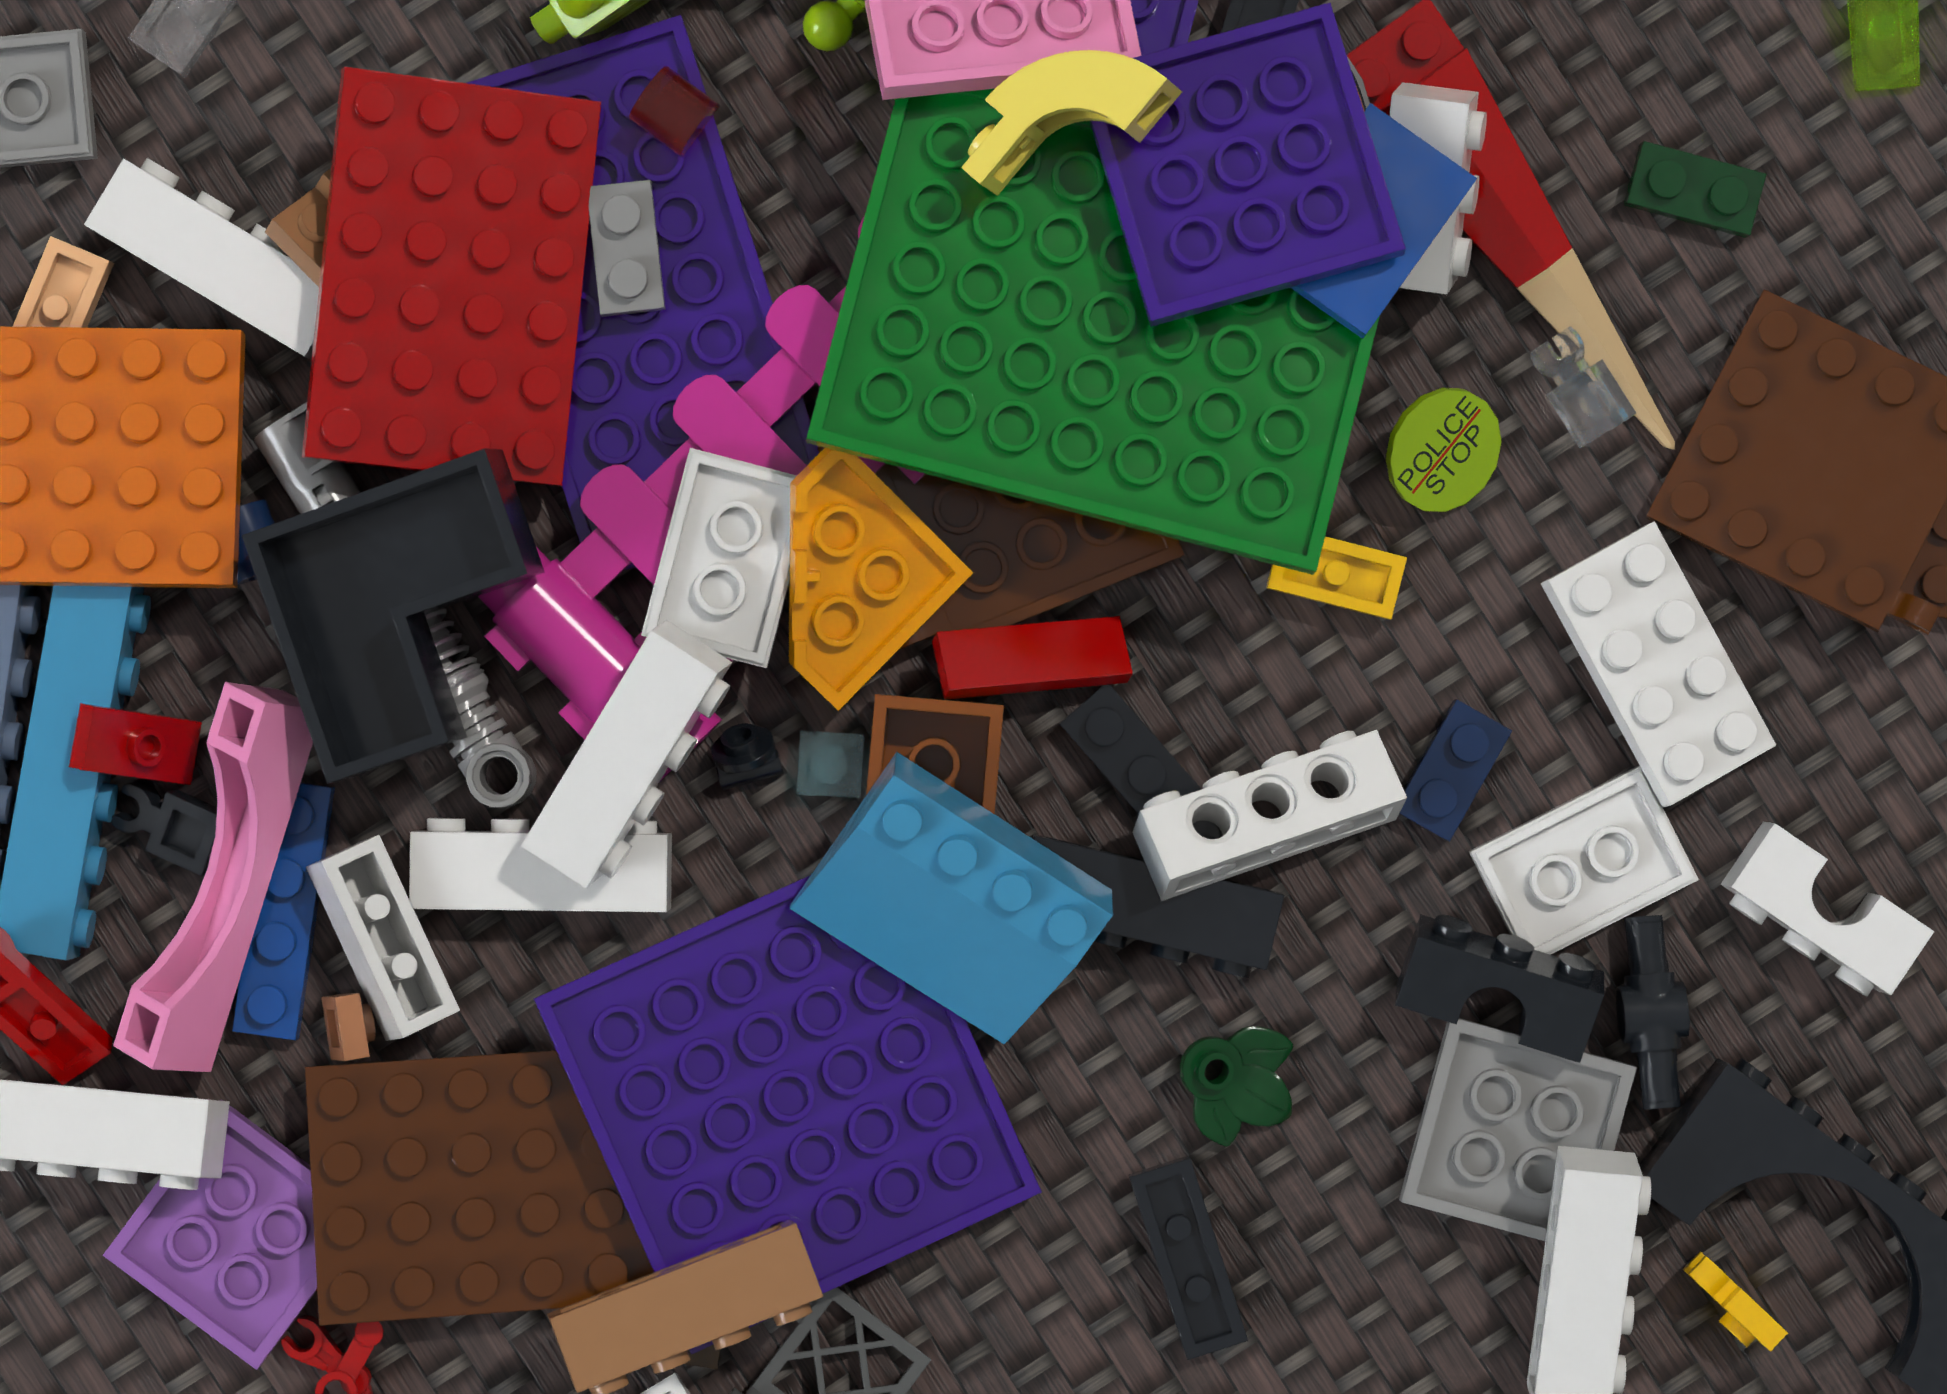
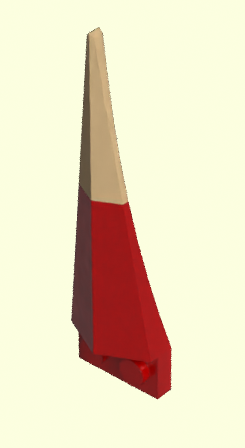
M1420 0L1346 54L1363 80L1369 102L1389 116L1392 93L1402 82L1479 92L1477 111L1487 113L1486 132L1482 150H1472L1469 173L1479 176V192L1474 214L1465 213L1463 233L1467 238L1472 239V243L1558 332L1663 447L1675 450V441L1468 49H1464L1432 1Z

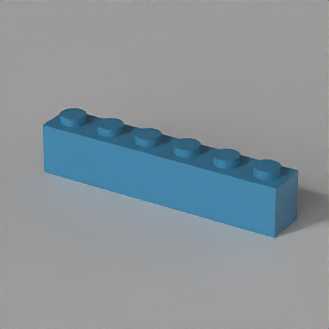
M53 586L0 888V927L10 935L15 948L20 953L70 960L79 957L81 947L89 948L92 942L96 924V912L89 910L88 905L92 884L100 885L104 876L107 849L99 847L103 821L111 822L112 816L115 813L118 786L110 784L111 774L71 768L69 763L80 703L123 709L125 695L132 697L136 691L140 673V660L132 658L136 633L143 634L145 632L151 610V597L143 595L144 587Z

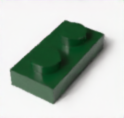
M1643 141L1638 148L1623 205L1747 238L1751 235L1767 174Z

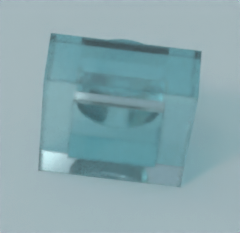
M800 731L797 794L861 798L865 734Z

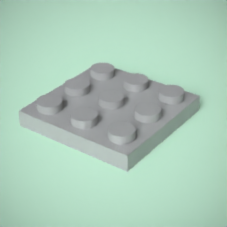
M1461 1018L1458 1019L1457 1025L1447 1022L1399 1200L1409 1205L1545 1241L1558 1146L1614 1151L1637 1067L1586 1052L1583 1053L1581 1062L1578 1063L1518 1044L1519 1034Z

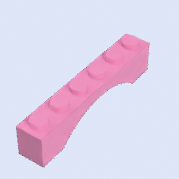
M230 682L224 683L206 742L214 767L217 792L216 830L208 868L195 902L177 934L155 963L131 986L113 1045L153 1070L211 1072L313 744L298 697L283 690Z

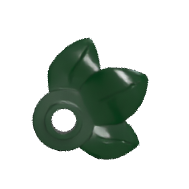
M1246 1026L1235 1032L1227 1040L1216 1036L1203 1037L1193 1042L1186 1049L1180 1062V1077L1185 1088L1194 1095L1193 1119L1203 1135L1220 1145L1228 1147L1239 1133L1242 1121L1254 1126L1269 1127L1289 1119L1292 1114L1291 1096L1284 1081L1274 1073L1287 1059L1293 1049V1043L1285 1035L1261 1026ZM1220 1059L1222 1063L1221 1074L1214 1080H1207L1205 1077L1207 1064L1212 1060Z

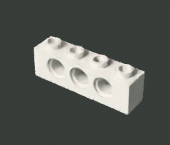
M1374 730L1360 736H1356L1354 731L1342 732L1325 740L1320 745V749L1301 756H1298L1296 751L1283 752L1265 761L1260 770L1239 776L1237 771L1224 772L1206 781L1201 790L1184 796H1180L1178 791H1170L1147 801L1143 806L1144 809L1140 810L1132 833L1161 901L1395 821L1407 796L1378 731ZM1320 780L1327 781L1336 787L1340 796L1337 798L1322 797L1315 792L1311 783ZM1260 800L1271 802L1277 806L1282 816L1275 819L1265 818L1255 811L1252 803ZM1197 821H1210L1220 828L1223 836L1217 839L1204 838L1196 832L1193 823Z

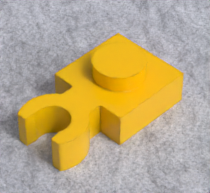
M1701 1251L1682 1269L1727 1311L1719 1322L1744 1346L1748 1347L1756 1339L1771 1352L1788 1334L1784 1328Z

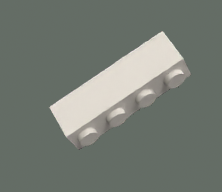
M123 158L84 225L312 360L319 287L291 258L284 255V251L265 233L266 228L256 223L249 234L229 222L235 212L234 209L204 191L200 192L196 201L174 189L180 177L146 158L141 168Z
M668 620L652 629L521 847L584 888L589 887L603 874L611 879L622 866L632 849V846L624 841L635 821L644 826L660 804L665 793L656 788L667 768L669 767L677 772L693 750L697 739L691 736L689 732L700 714L710 718L725 698L730 685L724 682L722 678L732 662Z
M427 818V830L410 832L409 900L413 909L668 912L671 909L672 833H657V821L648 820L644 826L635 821L624 839L625 842L632 846V849L617 873L611 879L603 874L587 888H584L521 847L529 833V819H491V831L465 830V818Z
M0 1079V1171L15 1172L16 1160L38 1162L36 1173L38 1175L75 1178L77 1166L99 1168V1181L137 1184L138 1172L160 1174L159 1187L198 1190L199 1178H221L230 1101Z
M1558 1146L1527 1376L1529 1394H1622L1624 1391L1626 1358L1625 1355H1618L1621 1334H1631L1634 1323L1633 1296L1626 1295L1629 1275H1639L1643 1256L1642 1237L1635 1236L1637 1216L1648 1214L1651 1200V1179L1649 1176L1642 1175L1636 1154L1633 1152Z

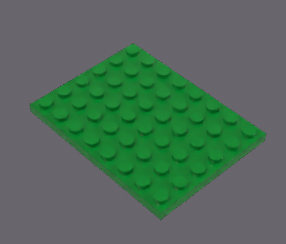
M994 89L895 99L806 443L1313 575L1317 571L1379 317L1362 339L1293 289L1286 288L1151 327L1090 121L1069 124L1047 137L997 196L980 185L961 168L970 157L968 149L975 137L985 127L991 124L996 126L1003 118L1002 114L985 101Z

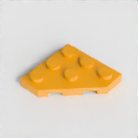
M824 448L790 482L789 663L839 711L973 572L858 456Z

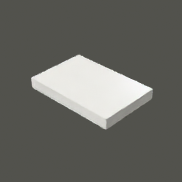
M690 448L641 636L647 637L652 629L668 620L725 658L763 668L768 667L790 583V482L797 475Z
M1636 766L1469 851L1510 935L1523 938L1534 946V950L1550 955L1699 880L1663 807L1640 766Z

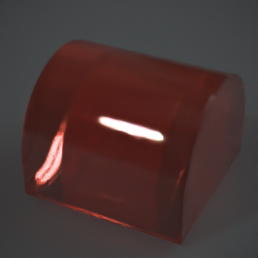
M664 66L641 93L630 112L629 118L677 155L683 157L720 105L671 68Z

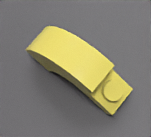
M1079 50L1058 53L1039 59L1010 75L985 99L986 102L1003 115V118L996 126L991 124L985 127L975 137L968 149L970 157L961 168L980 185L998 196L1040 144L1058 129L1081 121H1101L1121 128L1140 143L1182 91L1152 67L1117 53Z

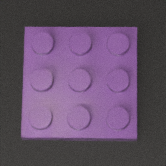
M229 1105L221 1178H199L198 1190L159 1187V1179L103 1256L257 1370L317 1291L311 1167L307 1162Z

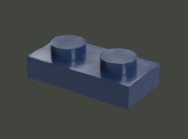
M1454 699L1404 787L1407 799L1399 814L1450 842L1512 730L1463 702Z

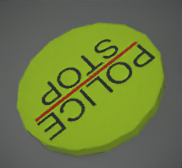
M1440 388L1420 396L1402 412L1390 433L1386 453L1389 481L1401 499L1423 511L1446 512L1467 504L1485 488L1497 467L1501 447L1498 419L1488 403L1465 389Z

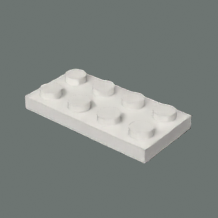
M1655 521L1644 525L1540 583L1662 807L1675 804L1776 746L1774 739Z

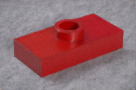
M80 703L69 767L84 771L191 785L202 722Z

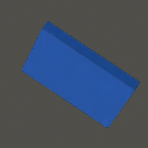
M1371 103L1364 113L1406 247L1405 254L1290 287L1362 339L1477 180L1471 173Z

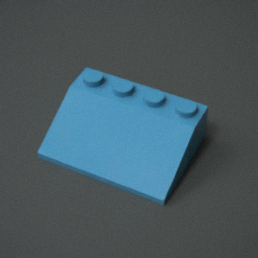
M898 752L895 753L790 905V909L1003 1044L1015 1034L1072 972L1113 916L1112 889Z

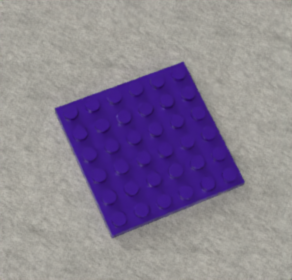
M811 875L533 998L654 1272L791 1220L797 1224L823 1294L1042 1193L966 1020L791 910V903ZM707 1342L688 1351L692 1355L713 1345V1342Z

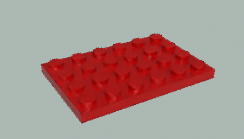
M352 67L341 69L302 449L303 458L422 471L484 448L502 449L513 481L562 486L590 218L588 206L590 189L593 186L601 102Z

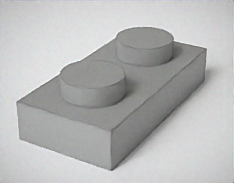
M651 180L591 186L588 207L600 315L606 317L666 310Z

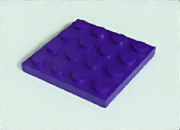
M1331 3L1133 58L1158 71L1182 91L1140 143L1115 125L1101 121H1090L1151 327L1405 254L1406 247Z

